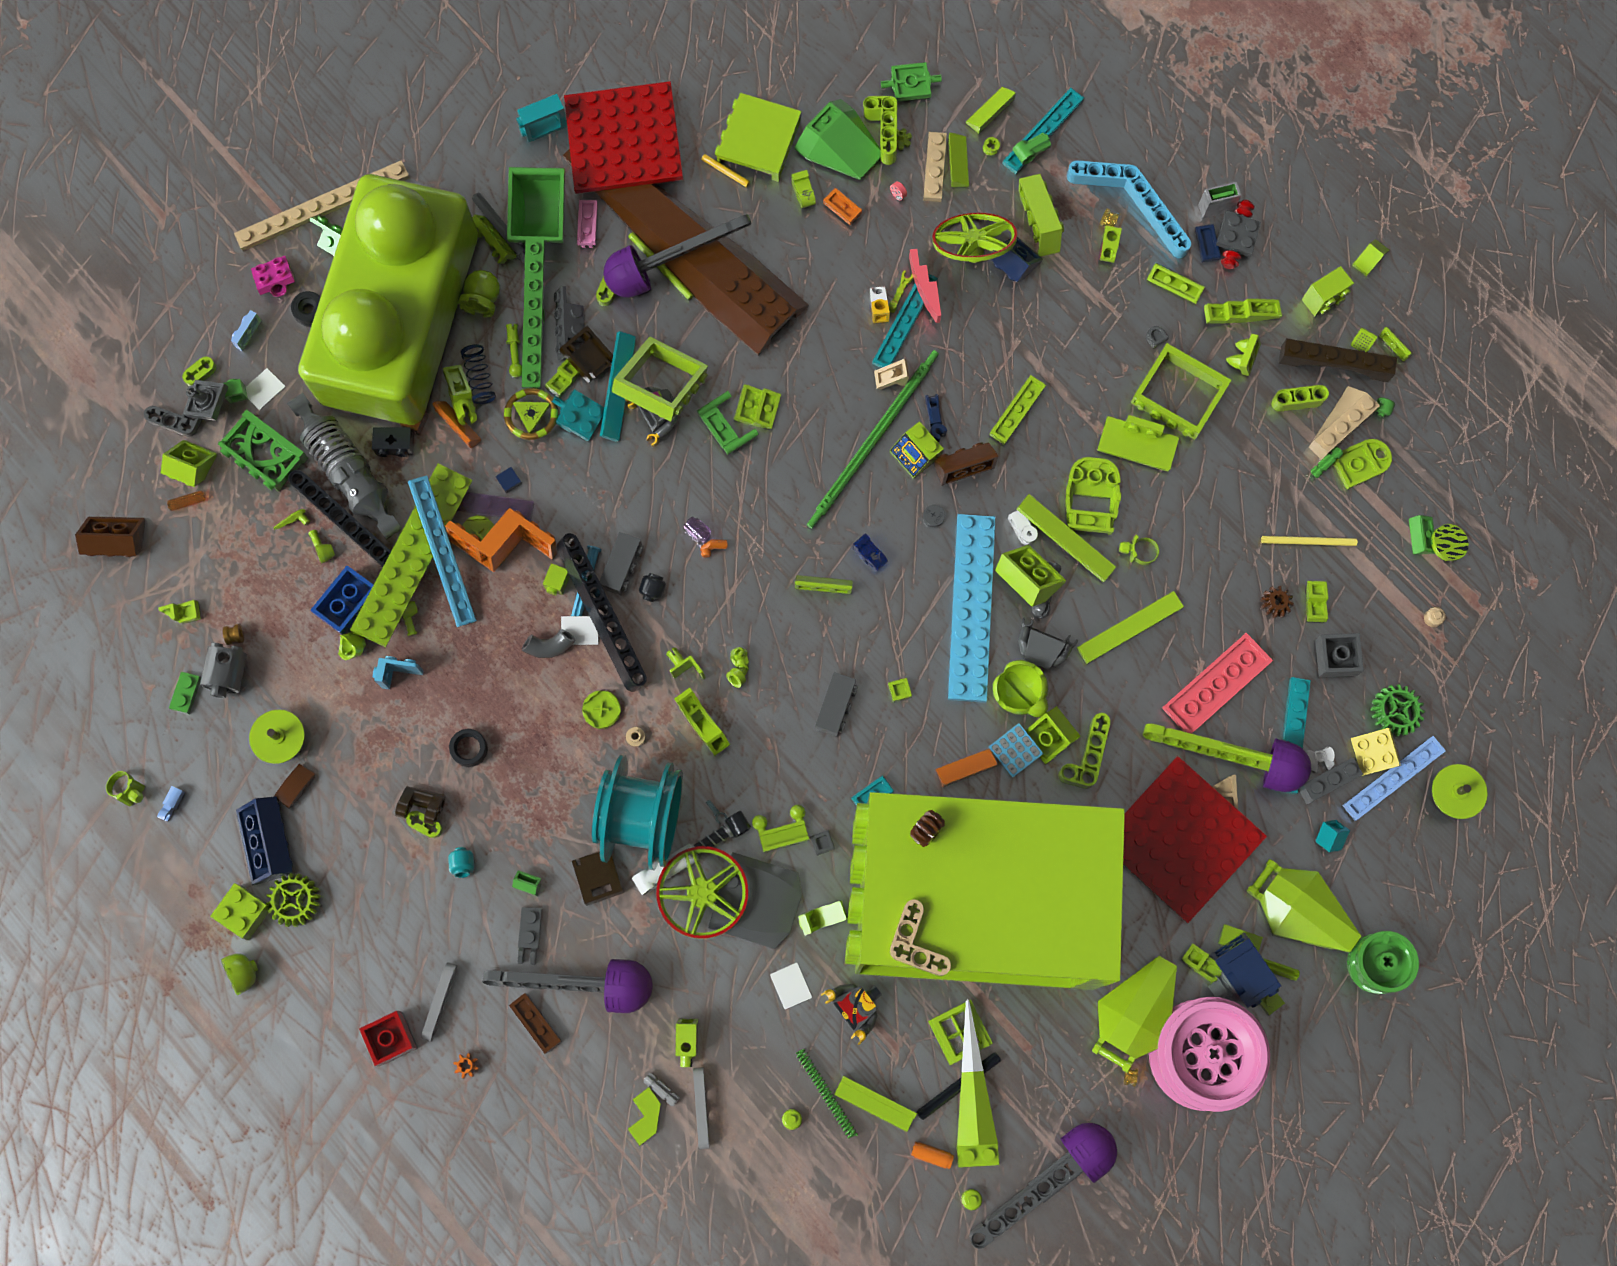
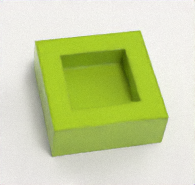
M907 678L888 683L893 702L912 698Z

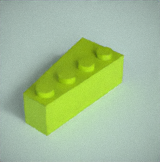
M1041 174L1019 179V194L1024 210L1027 211L1029 226L1033 228L1034 242L1039 243L1038 255L1042 257L1060 252L1064 225L1058 219L1057 208L1053 207V198L1047 192L1046 181H1043Z

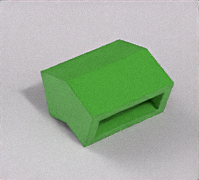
M518 870L513 879L512 887L537 896L541 887V878Z

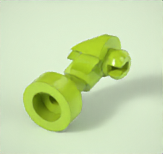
M742 647L734 648L731 651L730 660L737 668H732L726 674L728 681L737 688H740L746 682L745 676L749 670L748 652Z

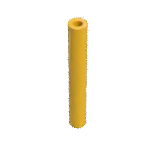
M703 155L702 161L746 188L749 186V180L710 156Z

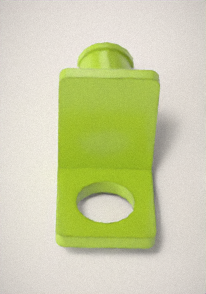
M676 647L672 648L674 655L670 650L667 652V657L675 665L670 669L673 678L678 677L692 666H694L703 680L706 678L691 655L684 659Z

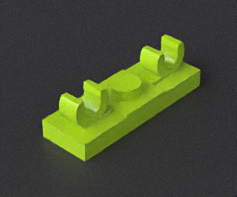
M475 214L473 220L476 228L479 230L478 238L484 236L486 238L485 241L496 249L492 253L493 257H498L500 254V259L497 263L504 264L507 259L514 260L517 256L489 220L485 216Z

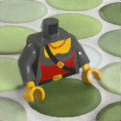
M855 984L839 985L833 989L826 990L821 994V996L825 994L829 998L825 1004L833 1003L854 1031L851 1039L857 1036L860 1039L858 1043L860 1045L874 1028L878 1017L876 1012L878 1008L873 1002L882 995L875 985L865 992L861 986L857 987Z

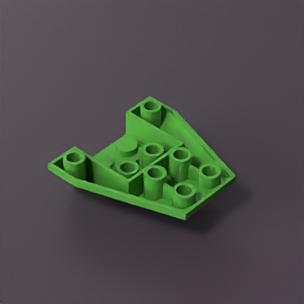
M842 99L830 101L805 127L794 147L807 160L859 180L881 159L880 147L855 109Z

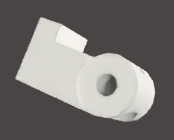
M1018 510L1011 513L1008 520L1020 542L1024 545H1032L1037 538V530L1031 526L1029 520Z

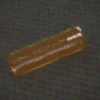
M197 491L167 501V505L173 511L206 500L203 491Z

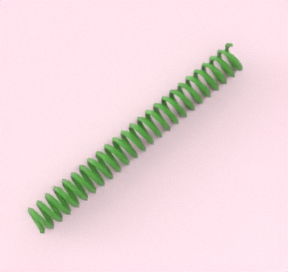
M805 1049L796 1052L798 1054L796 1058H800L799 1061H802L801 1065H804L803 1068H807L805 1072H808L807 1075H811L810 1079L814 1078L812 1082H816L814 1086H817L816 1089H820L818 1093L823 1092L821 1096H824L823 1100L827 1099L825 1103H829L827 1107L832 1106L829 1110H833L832 1114L836 1113L834 1117H838L836 1121L841 1120L838 1123L839 1125L842 1124L840 1128L845 1127L843 1129V1132L847 1131L845 1135L850 1134L847 1139L855 1135L858 1136V1133H855L856 1130H852L854 1126H851L849 1119H846L847 1115L843 1116L845 1112H841L843 1110L840 1108L841 1105H837L838 1101L834 1102L836 1098H833L834 1094H831L832 1091H828L830 1087L825 1088L827 1084H824L825 1080L821 1081L823 1077H819L821 1073H818L819 1070H815L816 1066L812 1067L814 1063H811L812 1059L808 1060L810 1056H806L808 1053L805 1052Z

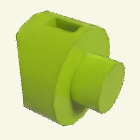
M354 632L340 635L339 656L344 660L361 656L363 648L366 646L365 639Z

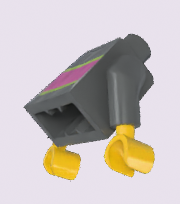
M645 388V390L671 403L676 398L672 396L668 389ZM633 402L628 404L629 409H634L638 406ZM638 406L652 432L656 431V434H649L647 436V441L655 438V442L651 444L652 447H655L659 443L658 438H663L673 428L678 420V415L670 422Z

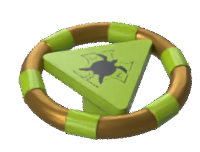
M526 388L516 392L510 397L504 408V421L507 428L512 434L526 440L540 439L548 435L555 427L558 418V407L552 403L553 397L549 393L537 388ZM527 395H537L547 402L516 401ZM513 405L528 433L514 426L511 420ZM551 407V418L548 425L532 433L547 409Z

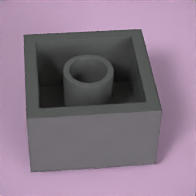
M1360 633L1320 635L1315 640L1319 677L1358 676L1364 671Z

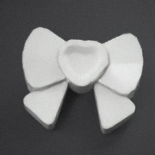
M1330 746L1315 752L1312 750L1306 751L1311 761L1312 771L1317 773L1318 761H1324L1328 770L1334 766L1332 761L1335 754Z

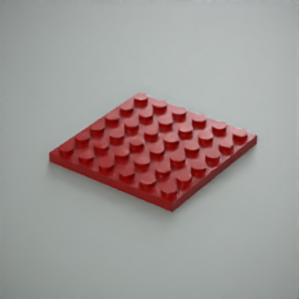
M671 81L564 95L575 194L683 180Z
M1177 756L1124 813L1123 865L1188 924L1267 836Z

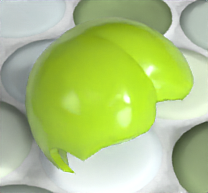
M1016 660L1009 662L1005 666L1004 672L999 674L993 682V695L997 703L1004 710L1016 715L1029 714L1033 717H1041L1047 712L1048 702L1046 698L1049 688L1043 671L1029 661Z

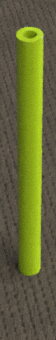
M634 232L629 234L628 238L647 257L655 255ZM664 264L657 267L688 300L693 298L694 295Z

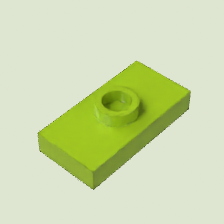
M1224 924L1218 944L1224 946L1244 932L1259 952L1263 937Z

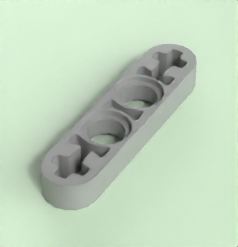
M447 962L443 969L423 1028L421 1038L432 1042L436 1035L458 966Z
M693 1068L699 1150L709 1149L704 1068Z

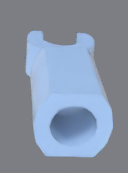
M171 786L162 803L164 806L159 811L157 817L168 822L173 810L177 809L185 792Z

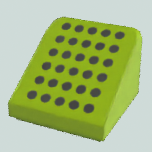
M1361 328L1351 342V346L1359 351L1368 352L1377 336Z

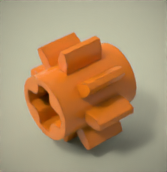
M468 1053L466 1058L460 1054V1060L453 1062L454 1065H457L455 1073L461 1072V1078L465 1079L466 1074L474 1077L473 1071L479 1069L475 1064L478 1058L471 1059V1053ZM468 1060V1064L471 1065L470 1069L465 1070V1068L462 1067V1064L467 1063Z

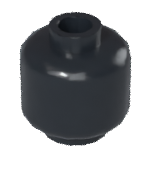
M652 573L643 576L639 593L644 595V600L654 602V599L659 600L662 598L666 587L663 577Z

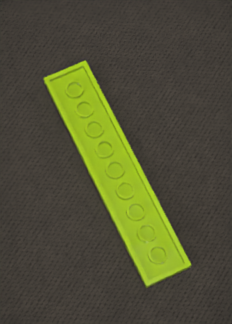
M438 463L429 482L445 526L449 521L453 520L472 480ZM416 506L350 631L384 647H387L433 558Z

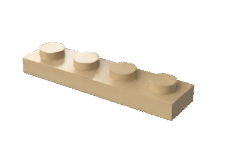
M929 132L923 201L941 202L947 133Z

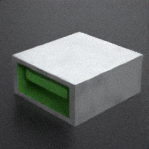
M1237 182L1205 189L1198 204L1202 218L1224 214L1227 210L1234 211L1241 197Z

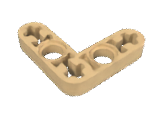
M910 900L904 906L890 947V955L896 961L938 976H943L951 968L950 960L943 955L912 945L924 908L920 901ZM913 904H916L917 909L920 910L919 913L914 914L912 919L917 920L916 924L910 920H903L904 916L909 918L911 911L908 910V906L912 907ZM909 924L913 929L912 935H902L900 931L901 926ZM899 945H902L903 950L909 952L910 948L914 949L910 956V961L906 960L908 956L905 954L897 957L896 951H893L894 947L898 948ZM917 952H922L926 955V962L920 965L914 961V955ZM930 955L935 957L932 960L939 963L940 960H944V965L947 968L942 969L941 972L937 971L938 967L932 964L931 969L927 968L926 966L930 962Z

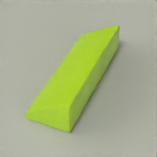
M1001 87L966 121V124L979 134L1015 100L1016 93Z
M949 133L951 187H969L966 136Z
M1158 263L1154 264L1147 278L1148 281L1195 304L1205 288L1204 285Z
M797 575L795 579V589L852 594V580Z

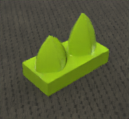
M1251 334L1249 339H1242L1235 343L1236 347L1241 352H1244V354L1226 358V361L1231 366L1241 370L1242 375H1250L1261 346L1259 335Z

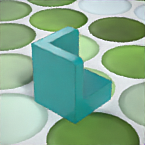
M1337 820L1323 822L1316 838V843L1328 852L1342 850L1350 830Z

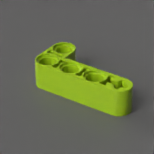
M869 96L863 101L864 117L871 121H881V161L885 165H892L897 160V100L893 96Z
M1098 713L1091 720L1081 765H1064L1058 773L1062 783L1089 789L1097 782L1110 727V718L1107 714ZM1100 719L1102 720L1103 726L1100 728L1099 731H1097L1099 727V723L1097 721ZM1093 737L1100 740L1099 746H1095L1092 743L1091 739ZM1093 756L1096 759V764H1090L1087 761V757ZM1064 770H1071L1073 778L1065 777ZM1083 775H1090L1092 782L1086 783L1083 780Z

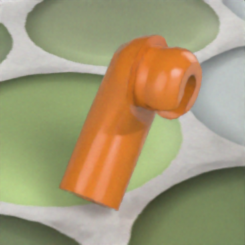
M711 539L701 546V556L705 558L710 557L713 549H727V540Z

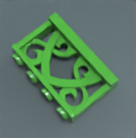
M247 409L242 414V418L222 441L218 443L221 447L220 452L227 458L232 456L236 459L234 462L242 469L248 468L250 470L248 473L257 480L260 477L264 481L263 484L271 491L275 489L279 492L288 481L290 473L297 470L308 459L302 450ZM250 423L246 435L240 434L244 430V428ZM258 434H263L261 440L253 439V437L257 438ZM235 439H244V443H236V445H240L239 450L232 449L231 443ZM272 440L270 452L274 459L254 460L252 443L260 445ZM282 448V452L278 453L279 457H277L275 450ZM245 454L246 460L241 455ZM295 457L294 460L288 465V467L285 468L283 463ZM279 465L281 475L276 479L270 478L269 472L274 471L277 474L275 466ZM256 468H264L263 473Z

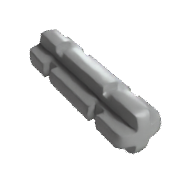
M649 1073L644 1079V1083L649 1087L652 1086L654 1092L662 1099L666 1098V1102L669 1105L674 1106L678 1102L679 1096L674 1092L672 1094L670 1088L662 1081H657V1077Z

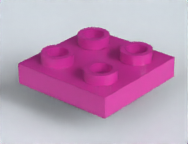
M286 256L277 257L272 261L251 268L260 295L270 292L275 297L283 296L287 291L286 285L295 282Z

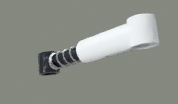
M738 811L725 820V824L720 826V829L717 831L713 830L712 834L709 836L705 835L704 839L698 840L694 845L689 843L670 855L669 860L688 848L718 846V843L725 841L728 837L734 836L736 838L751 829V825L742 811ZM696 853L698 860H700L699 855H703L702 853ZM692 854L689 855L690 864L692 865L695 863ZM685 857L670 869L665 881L687 868ZM659 863L654 871L647 868L632 878L642 896L657 888L659 876L664 868L660 867Z

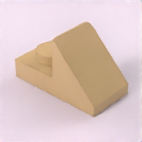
M903 359L875 370L877 388L882 390L894 384L905 386L909 379L907 360Z

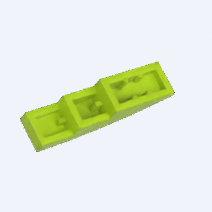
M1247 298L1243 302L1207 303L1204 306L1207 324L1244 323L1282 317L1280 302L1275 299Z

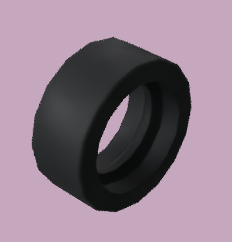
M468 728L454 734L449 743V752L453 760L461 766L473 767L485 759L488 746L482 734ZM465 737L475 738L480 745L479 753L472 759H464L457 752L458 743Z

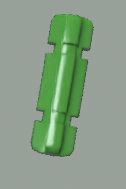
M1335 447L1331 454L1328 453L1318 463V466L1311 469V474L1315 478H1319L1323 471H1326L1336 462V459L1343 455V451L1339 447Z

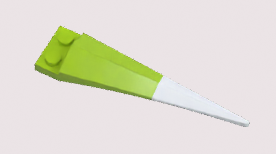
M967 999L956 1146L958 1167L999 1165L998 1141L970 1002Z

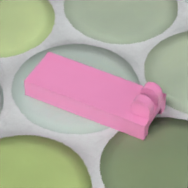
M579 200L577 245H581L582 248H586V245H589V248H593V245H596L597 200Z

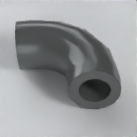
M560 629L554 637L549 639H540L531 634L524 642L522 651L537 658H553L569 649L575 642V638L563 629Z

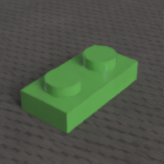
M185 672L180 673L169 709L190 714L200 685V676Z

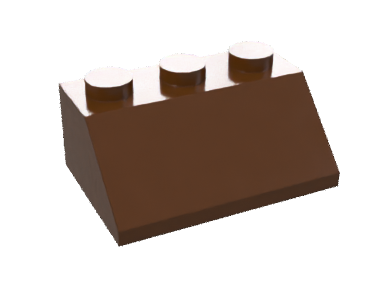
M980 442L973 445V448H961L955 451L954 454L940 455L935 460L934 466L941 485L943 486L995 469L998 459L997 452L989 442L985 444Z
M87 517L75 534L79 555H106L107 557L137 556L143 545L145 518Z

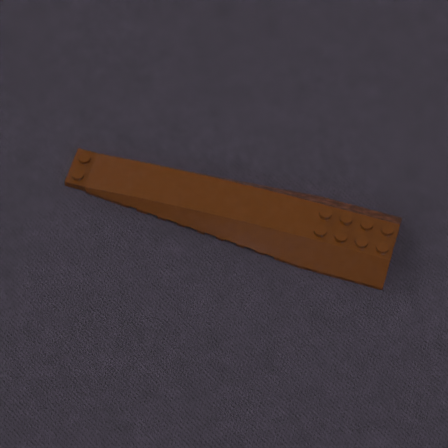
M569 149L563 154V159L571 165ZM656 183L594 191L654 254L715 228ZM727 236L664 263L708 312L758 356L771 344V337L792 316L797 318L809 307V304L759 260Z

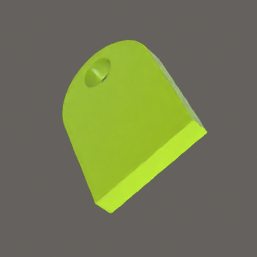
M1367 439L1342 450L1343 455L1336 459L1333 465L1348 490L1383 474L1391 465L1392 454L1389 447L1382 441ZM1376 451H1383L1385 458H1379L1376 455Z

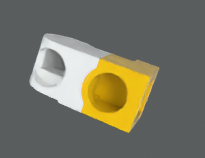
M885 286L870 288L873 324L889 322L890 311Z

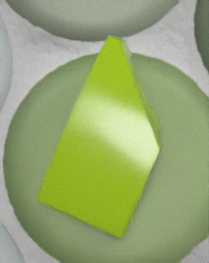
M196 600L178 605L172 603L158 607L159 611L182 624L201 619L199 604Z

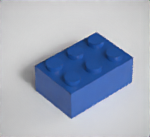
M346 566L310 611L341 635L349 633L373 584L349 566Z

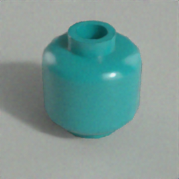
M465 847L455 848L448 855L449 872L456 878L470 876V873L475 869L474 854L466 850Z

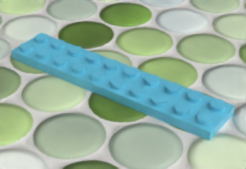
M957 515L948 700L987 702L995 516Z

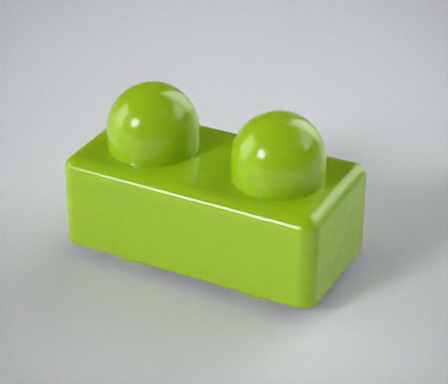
M366 174L359 179L298 366L300 377L321 405L407 425H414L422 420L478 239V231L467 201L461 194L374 174Z

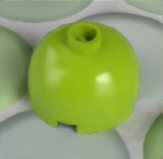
M232 954L221 959L236 995L244 993L253 986L256 980L255 972L258 971L254 960L249 961L243 954Z

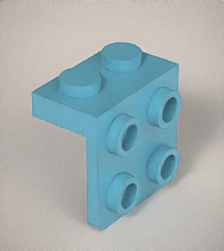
M385 656V659L379 658L377 667H374L373 678H375L374 681L381 688L390 690L393 671L423 675L424 671L420 665L416 664L415 660L405 659L404 661H397L395 657Z

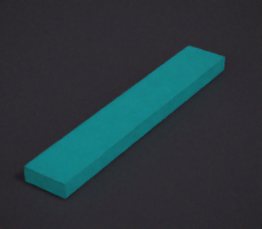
M1070 88L1023 140L1028 141L1041 133L1047 134L1050 138L1082 104L1084 97ZM1013 151L1002 163L1015 174L1025 166L1022 165Z
M928 273L929 282L938 281L937 277ZM916 284L911 289L872 361V364L880 368L893 364L925 305Z
M622 331L617 332L600 431V437L615 442L619 441L625 398L612 392L614 378L633 357L636 340L635 336Z

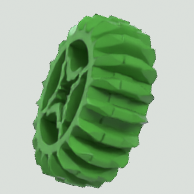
M1400 684L1396 685L1395 688L1393 685H1390L1388 689H1381V693L1375 695L1377 699L1372 701L1375 706L1371 708V711L1376 712V714L1372 715V718L1378 719L1375 725L1381 724V730L1391 728V732H1394L1395 737L1401 734L1406 736L1408 732H1415V728L1421 726L1419 722L1424 720L1421 715L1425 713V710L1420 709L1424 703L1418 702L1421 696L1415 697V690L1408 692V686L1402 689ZM1393 696L1400 697L1404 699L1406 702H1400L1397 698H1394ZM1385 702H1387L1386 705H1387V707H1388V713H1387V714L1385 713V710H1384ZM1404 707L1399 713L1392 714L1397 708ZM1409 707H1410V709H1411V718H1410V719H1409L1410 716H1409V714H1408V708H1409ZM1390 719H1396L1402 725L1393 723Z

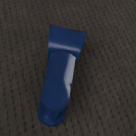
M938 394L931 397L926 395L925 403L931 427L929 433L939 443L940 436H946L947 428L942 425Z

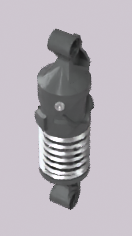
M303 392L289 401L287 404L291 410L304 421V428L300 436L301 443L310 451V455L314 456V460L318 461V465L322 467V471L326 472V476L331 484L346 496L352 513L355 515H367L378 522L376 526L386 540L400 531L402 527L393 515L389 516L385 503L388 496L387 487L383 483L378 482L371 474L367 460L355 448V444L347 437V433L340 427L337 419L333 416L314 414L313 406Z

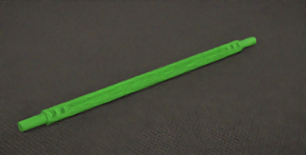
M933 350L926 361L920 364L919 368L912 375L911 379L831 489L821 500L820 504L816 507L817 511L806 524L809 528L813 529L821 516L827 513L913 392L930 371V366L939 355L937 351Z

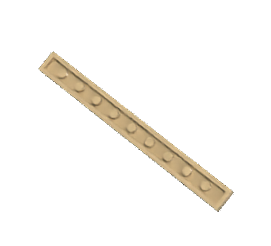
M402 160L371 173L401 181L410 179ZM359 179L235 232L234 235L242 251H245L311 222V217L325 216L350 205Z

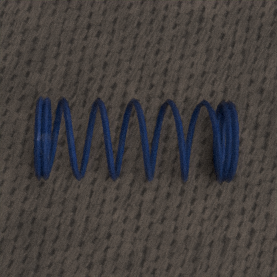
M480 344L468 345L460 351L462 359L466 361L464 368L468 370L466 376L470 379L468 382L469 386L473 388L471 392L474 389H486L493 385L491 382L481 383L475 387L470 385L471 380H483L491 376L489 373L478 374L472 378L468 376L469 371H481L488 367L487 364H479L470 369L465 366L467 362H479L486 358L485 355H480L484 351V347ZM477 347L482 348L480 351L476 353L464 354L470 349ZM484 356V358L479 360H471L475 357ZM486 365V367L482 369H473L478 366ZM481 375H489V376L484 377V378H478V379L476 378V377L481 376ZM484 384H491V385H489V386H487V387L477 388L478 386H481V385H484ZM493 391L481 392L475 396L472 393V401L475 404H486L496 398V394ZM492 397L484 401H475L476 398Z

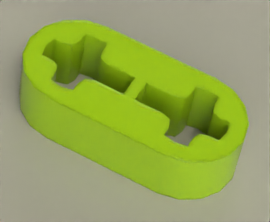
M603 276L596 297L600 305L609 306L616 294L608 288ZM606 291H608V298L602 300L601 295L604 296Z
M210 357L200 358L184 371L182 375L184 382L191 386L195 380L205 381L216 371V364ZM205 363L210 366L208 369L204 367ZM193 375L195 380L192 381L189 376Z
M419 811L409 813L406 822L414 830L429 838H437L442 834V825L438 821L435 827L438 829L437 832L429 834L430 830L426 828L427 824L424 823L425 814ZM419 815V819L423 821V824L415 823L412 825V817Z

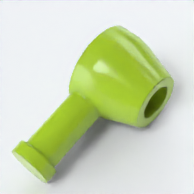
M311 530L308 533L313 541L321 564L335 556L331 544L321 543L317 530Z
M415 601L409 602L402 616L408 636L417 634L411 618L418 613Z

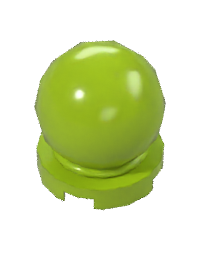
M475 270L464 281L465 294L460 295L458 303H460V308L467 313L475 315V312L484 314L483 317H491L495 312L496 306L494 302L500 295V284L497 277L491 272Z

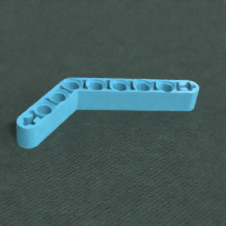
M1090 161L1071 162L1067 172V180L1070 183L1124 188L1172 255L1180 259L1187 255L1191 246L1189 237L1136 166ZM1167 231L1173 232L1174 235L1169 234Z

